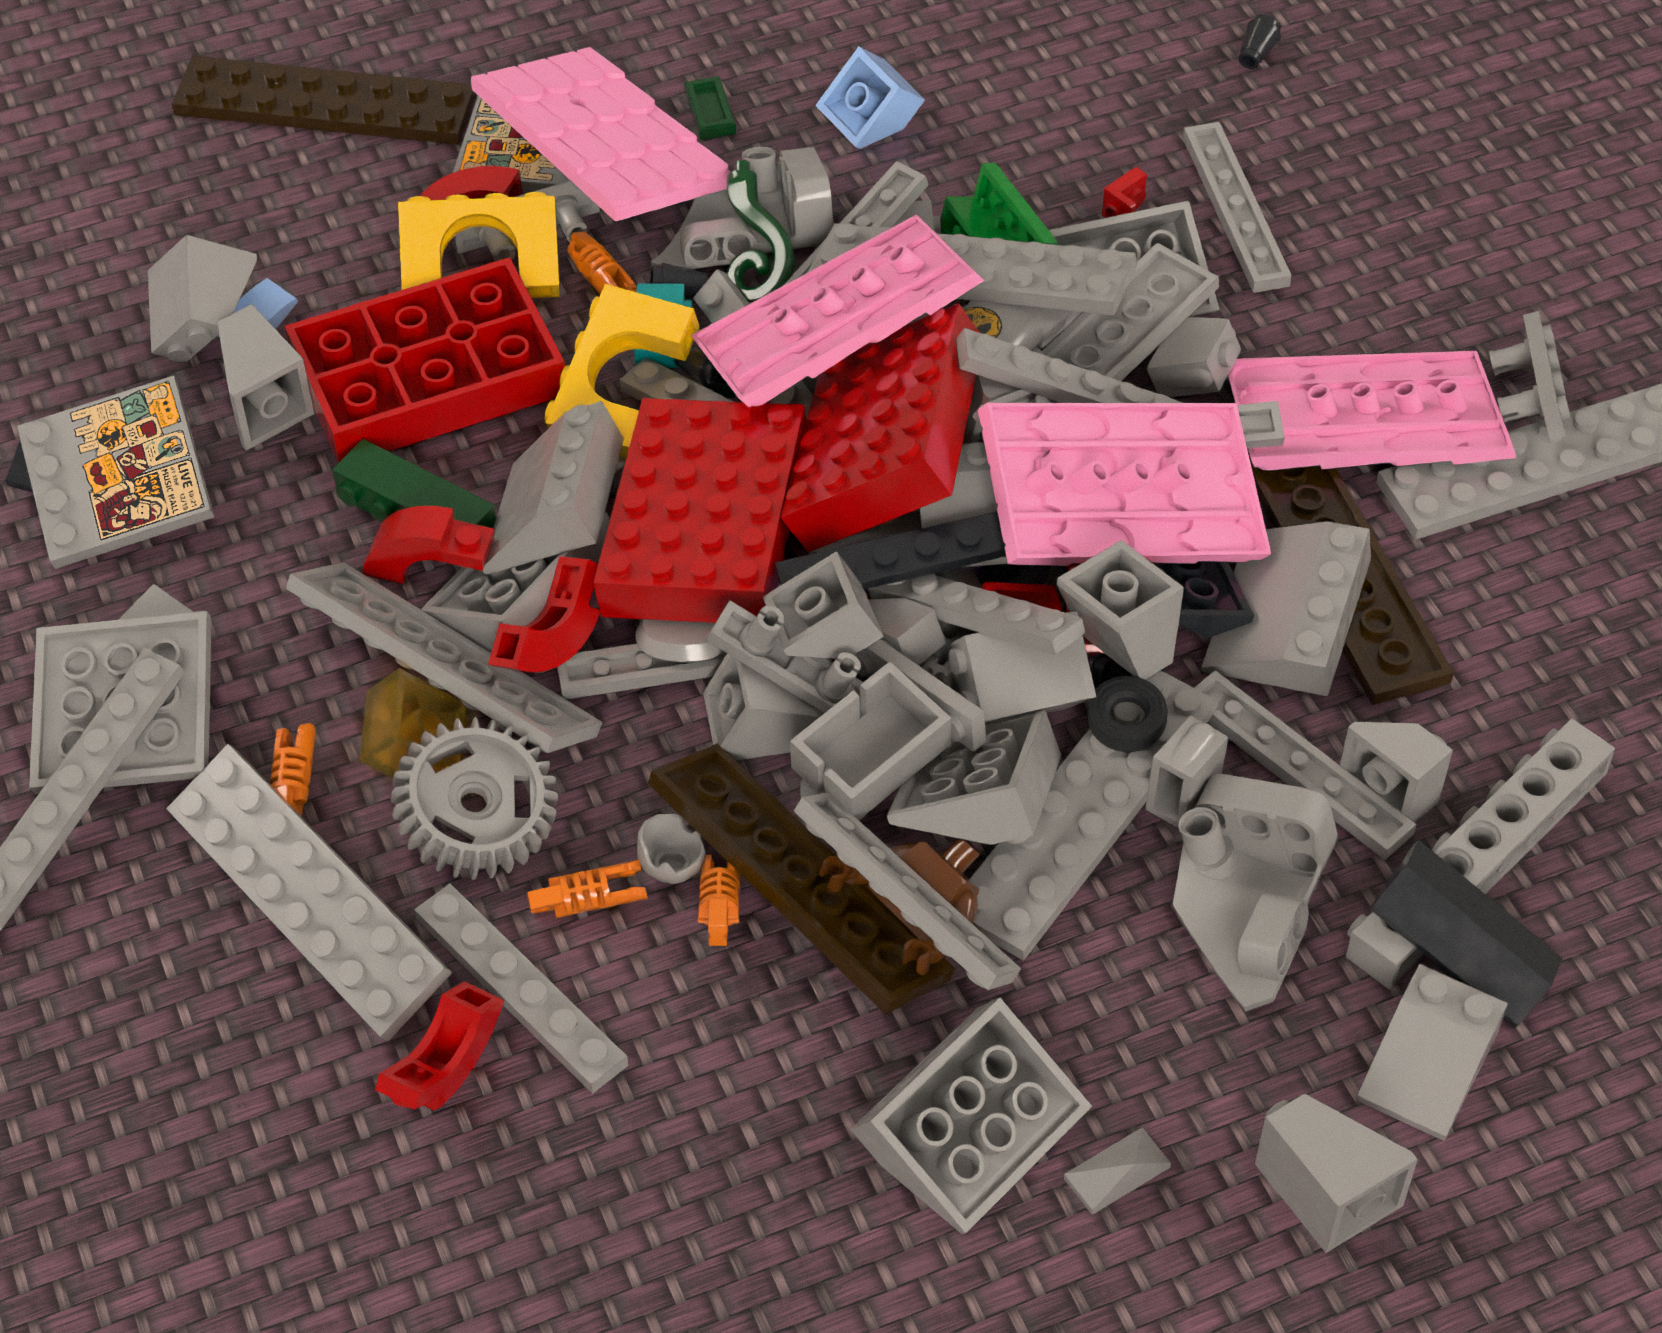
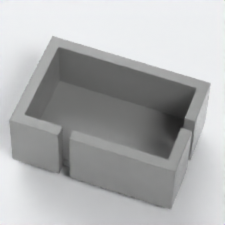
M889 661L860 685V696L853 690L790 740L791 768L818 794L822 790H824V793L828 792L855 818L860 820L951 745L952 718Z

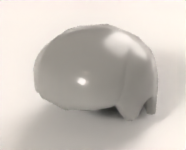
M657 814L643 822L637 836V859L640 861L642 869L649 876L663 883L678 884L699 873L706 856L703 841L697 831L691 832L685 827L680 815Z

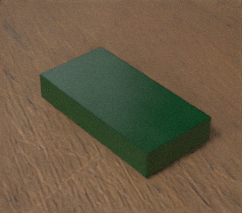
M720 76L684 82V92L700 140L736 134V124Z

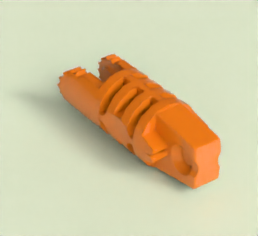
M586 232L572 233L567 252L579 272L582 273L599 294H601L605 284L637 292V286L631 277L600 243Z
M311 723L301 724L298 727L295 747L293 746V737L289 729L280 728L276 730L270 785L300 816H302L304 803H307L313 762L316 728Z
M706 854L700 869L698 923L708 925L709 946H727L728 926L739 923L741 874L728 861L727 868H714L712 854Z
M635 860L549 878L550 887L527 893L530 911L532 914L555 910L556 918L648 899L645 887H630L610 893L607 880L630 877L641 872L640 861Z

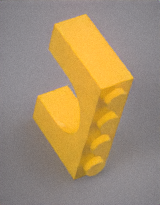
M529 192L524 197H508L506 194L493 193L486 195L483 199H469L465 195H451L446 200L430 201L428 197L415 196L407 199L406 202H398L402 290L442 278V257L450 240L468 228L489 227L505 234L516 247L519 258V276L531 298L560 297L555 196H547L543 192Z
M605 284L600 297L596 296L592 301L589 312L590 320L585 331H580L576 338L575 355L570 366L566 365L561 373L560 390L556 399L551 400L546 408L545 423L549 429L565 412L578 405L587 406L602 401L624 438L619 456L626 460L639 410L615 404L600 397L595 392V383L599 371L613 356L633 349L648 350L686 361L694 342L691 335L698 332L700 326L693 308Z

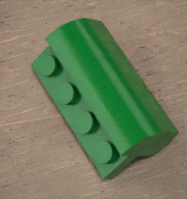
M982 163L973 196H946L940 217L941 234H961L969 237L1001 238L1010 241L1058 245L1057 240L996 163Z

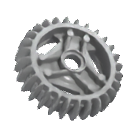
M477 717L473 718L470 728H464L460 719L457 718L454 722L453 731L449 732L440 723L437 727L436 737L425 731L421 738V745L412 742L409 746L408 756H402L400 759L399 771H396L392 783L393 787H395L391 793V803L395 804L392 813L393 820H401L398 828L399 836L412 834L407 845L409 850L419 846L423 847L420 858L421 862H425L431 856L437 858V872L441 871L447 863L453 865L454 878L458 877L462 868H468L471 879L475 880L479 869L486 868L489 877L492 879L495 876L497 865L500 864L509 874L513 869L514 859L520 864L525 865L529 858V851L537 854L542 844L541 841L548 838L551 824L554 823L557 813L554 806H556L558 800V793L552 791L556 784V777L546 776L550 768L549 761L537 762L540 747L528 751L525 749L528 739L527 735L522 736L517 741L511 738L513 729L511 725L503 733L496 731V721L494 719L491 720L487 729L480 728ZM463 753H471L472 755L437 773L432 768L435 763L449 756ZM514 780L523 781L528 791L531 815L529 818L515 817ZM468 793L479 794L484 798L486 807L479 812H470L462 806L461 798ZM437 820L473 841L472 844L446 836L432 825L433 821Z

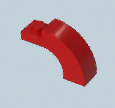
M479 166L463 169L437 180L425 189L420 196L428 197L430 201L446 200L451 195H465L469 199H483L486 195L493 193L517 197L523 195L520 169L504 166Z
M416 506L402 509L391 514L380 525L364 562L363 574L403 584L410 565L423 560L440 561L483 571L495 540V529L454 520V510L452 508Z
M559 556L549 595L541 613L525 626L499 623L488 665L526 672H543L556 668L572 658L588 640L600 613V610L589 606L594 590L593 582L598 563L589 559Z
M465 981L441 994L435 1016L420 1043L408 1056L379 1073L375 1090L390 1097L393 1103L404 1108L416 1110L423 1105L433 1111L439 1109L460 1088L479 1060L497 1023L504 1000Z

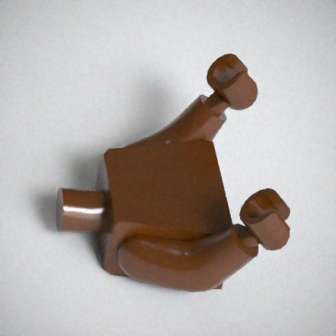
M957 838L944 853L926 841L910 842L889 848L973 924L978 908L977 896L979 888L963 874L980 855V852L967 840ZM829 856L824 860L819 875H834L830 878L827 885L831 892L842 890L845 881L849 884L867 885L866 887L919 938L906 942L902 960L903 964H907L911 960H917L916 972L920 975H925L929 971L930 963H935L948 957L934 946V940L920 927L907 922L902 917L901 910L887 897L876 893L869 886V880L856 868L846 865L838 856Z

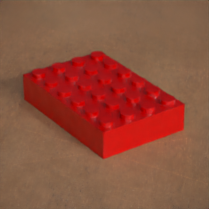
M510 257L285 325L288 343L303 358L313 408L338 463L362 439L387 451H392L556 399L560 390L561 373L565 367V361Z
M959 303L945 309L941 308L932 315L928 314L920 320L908 323L879 342L867 343L818 375L780 516L808 553L952 496L977 374L960 369L956 338L964 328L980 333Z
M642 398L593 582L601 617L716 623L729 601L757 617L760 610L766 606L763 596L776 589L779 583L775 562H780L784 559L790 531L780 516L806 423L804 404L764 403L760 406L748 407L743 402Z

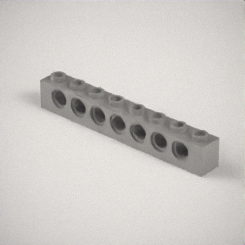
M1574 719L1569 720L1559 731L1553 728L1541 742L1539 751L1533 756L1526 754L1515 767L1513 776L1507 782L1499 780L1488 793L1486 802L1480 808L1476 806L1471 807L1460 821L1459 828L1452 835L1448 832L1443 834L1434 845L1432 851L1486 894L1607 774L1615 747ZM1374 912L1368 917L1361 914L1352 923L1347 932L1350 941L1346 958L1390 990L1425 954L1398 932L1391 930L1393 928Z

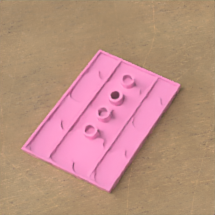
M591 47L577 50V52L572 51L548 57L547 60L544 58L519 64L518 67L511 66L487 72V75L483 73L471 76L472 90L615 222L727 189V175L731 172L728 170V164L697 142V136L658 108L652 97L625 78V72Z
M916 214L692 334L691 337L737 397L748 407L760 406L806 376H810L813 379L867 343H876L885 339L925 312L932 315L984 280Z
M1477 351L1236 359L1235 365L1228 374L1237 405L1278 401L1285 436L1283 445L1248 449L1254 467L1262 470L1320 465L1321 469L1388 462L1396 466L1452 461L1453 465L1517 458Z
M987 403L978 409L980 424L983 427L982 435L988 465L991 467L989 471L995 501L998 504L997 512L1003 542L1006 544L1005 553L1008 564L1069 566L1072 563H1084L1120 540L1124 541L1151 563L1195 564L1198 561L1248 562L1250 560H1262L1271 554L1237 403Z

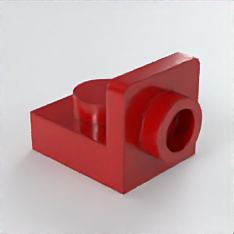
M1135 167L1106 186L1103 195L1102 216L1108 218L1136 212L1146 197L1147 174Z

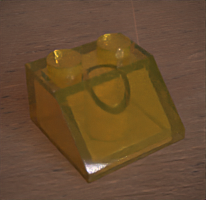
M399 668L367 690L359 761L394 778L396 771H399L400 759L402 756H408L409 746L412 742L421 745V738L425 731L436 737L437 727L440 723L449 732L453 731L454 722L457 718L460 719L463 727L466 728L468 707L464 706L460 700ZM463 754L444 758L435 763L432 768L437 773L462 761Z

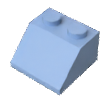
M858 46L815 106L856 148L861 149L903 130L925 99L885 59Z

